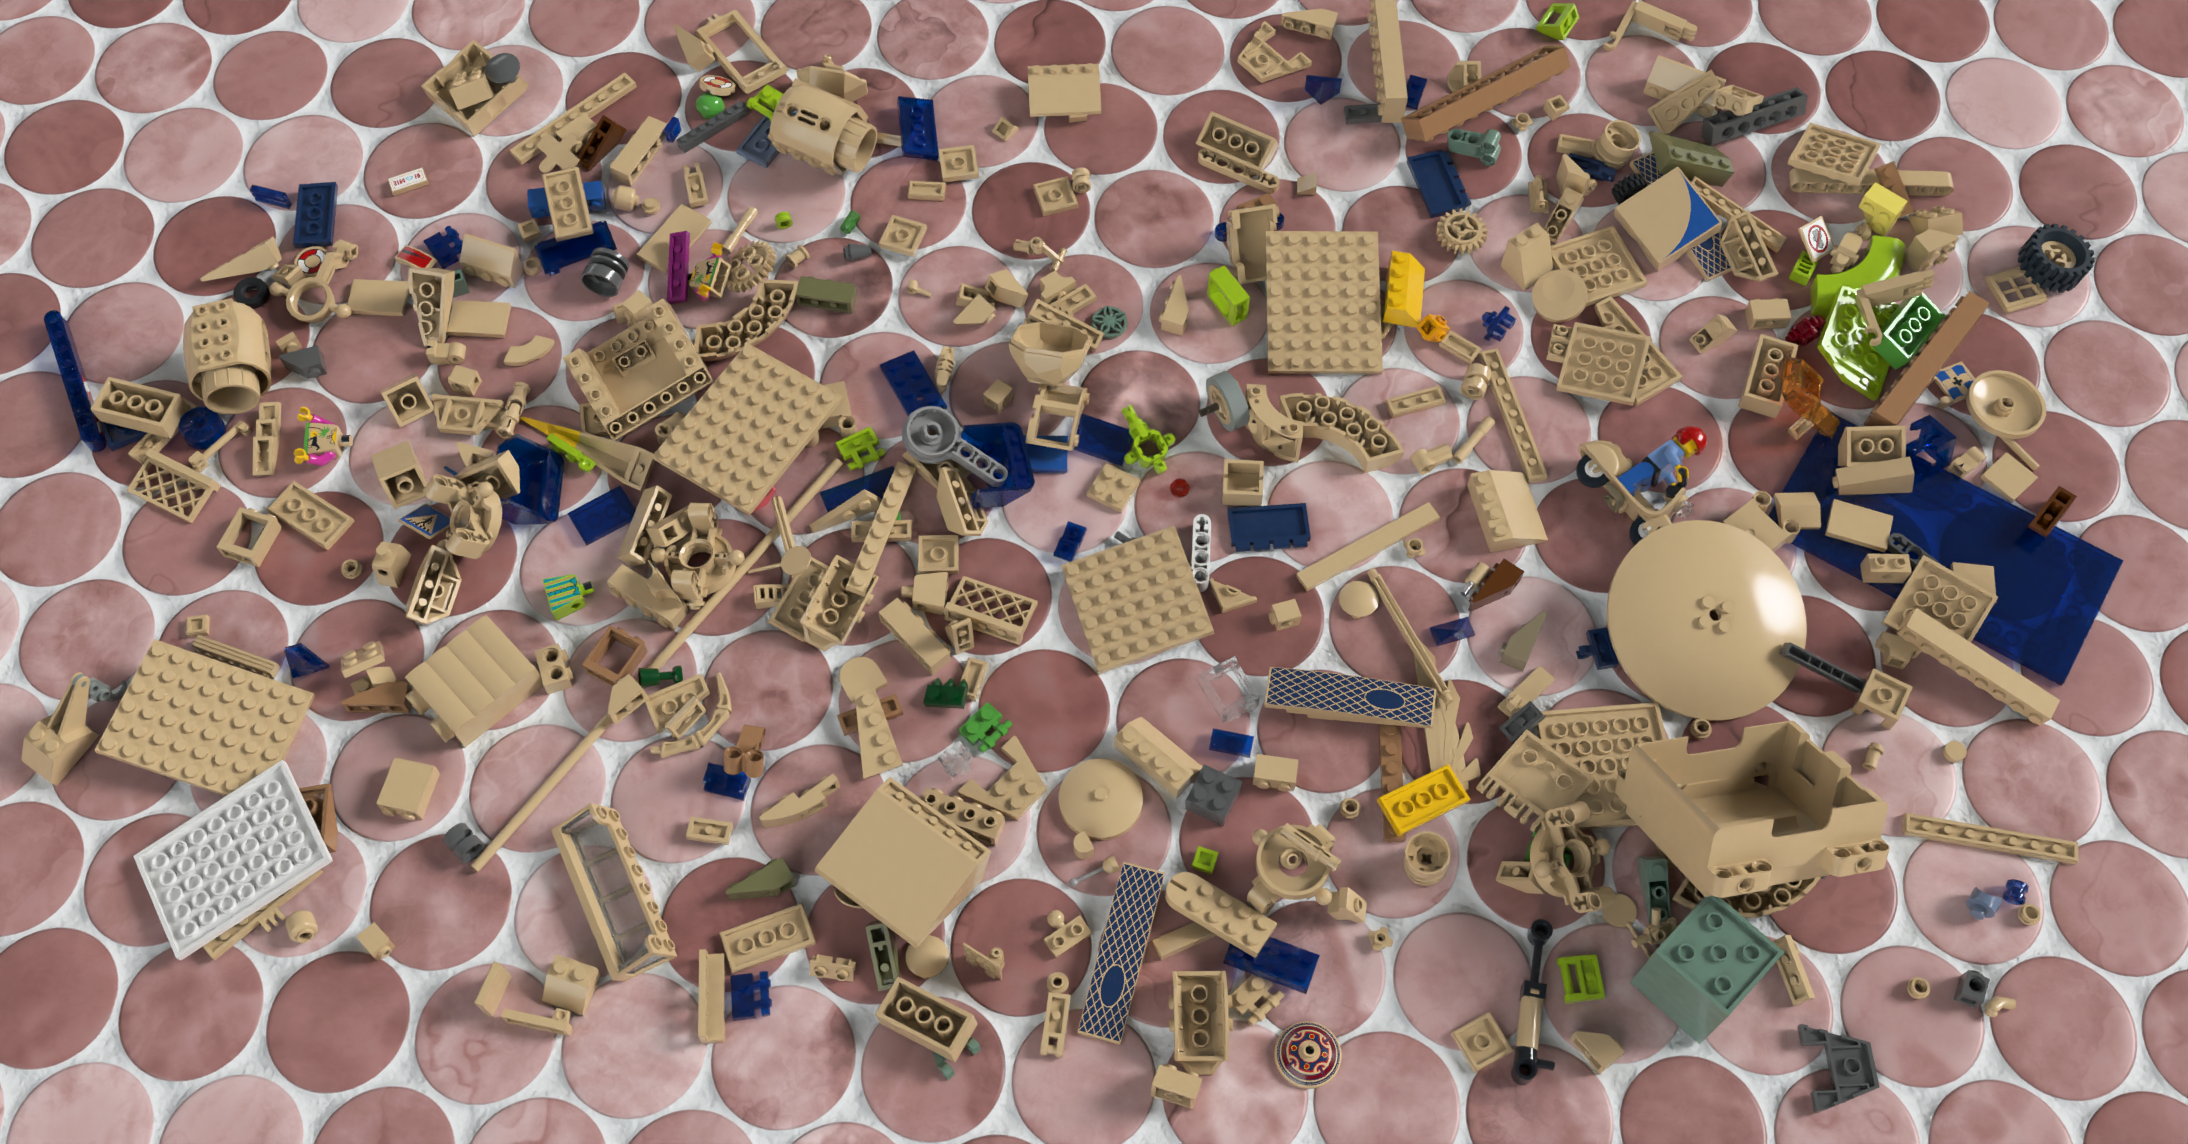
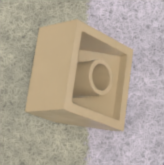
M415 373L380 390L400 427L434 411V406Z
M556 954L546 975L542 1001L584 1016L602 975L596 967Z
M1170 1064L1159 1065L1152 1082L1151 1096L1194 1110L1202 1078H1199V1075L1192 1071H1186V1073L1178 1071L1177 1067Z

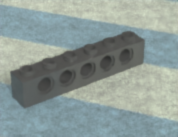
M1796 87L1763 98L1762 103L1754 105L1752 112L1744 116L1735 115L1731 110L1704 118L1701 137L1713 146L1803 115L1806 111L1808 96Z

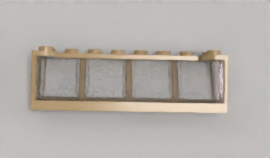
M590 803L551 830L611 979L625 982L676 958L675 944L669 938L667 925L661 919L658 912L659 907L653 900L651 888L646 883L643 869L636 860V852L628 841V833L620 822L619 813L613 808Z

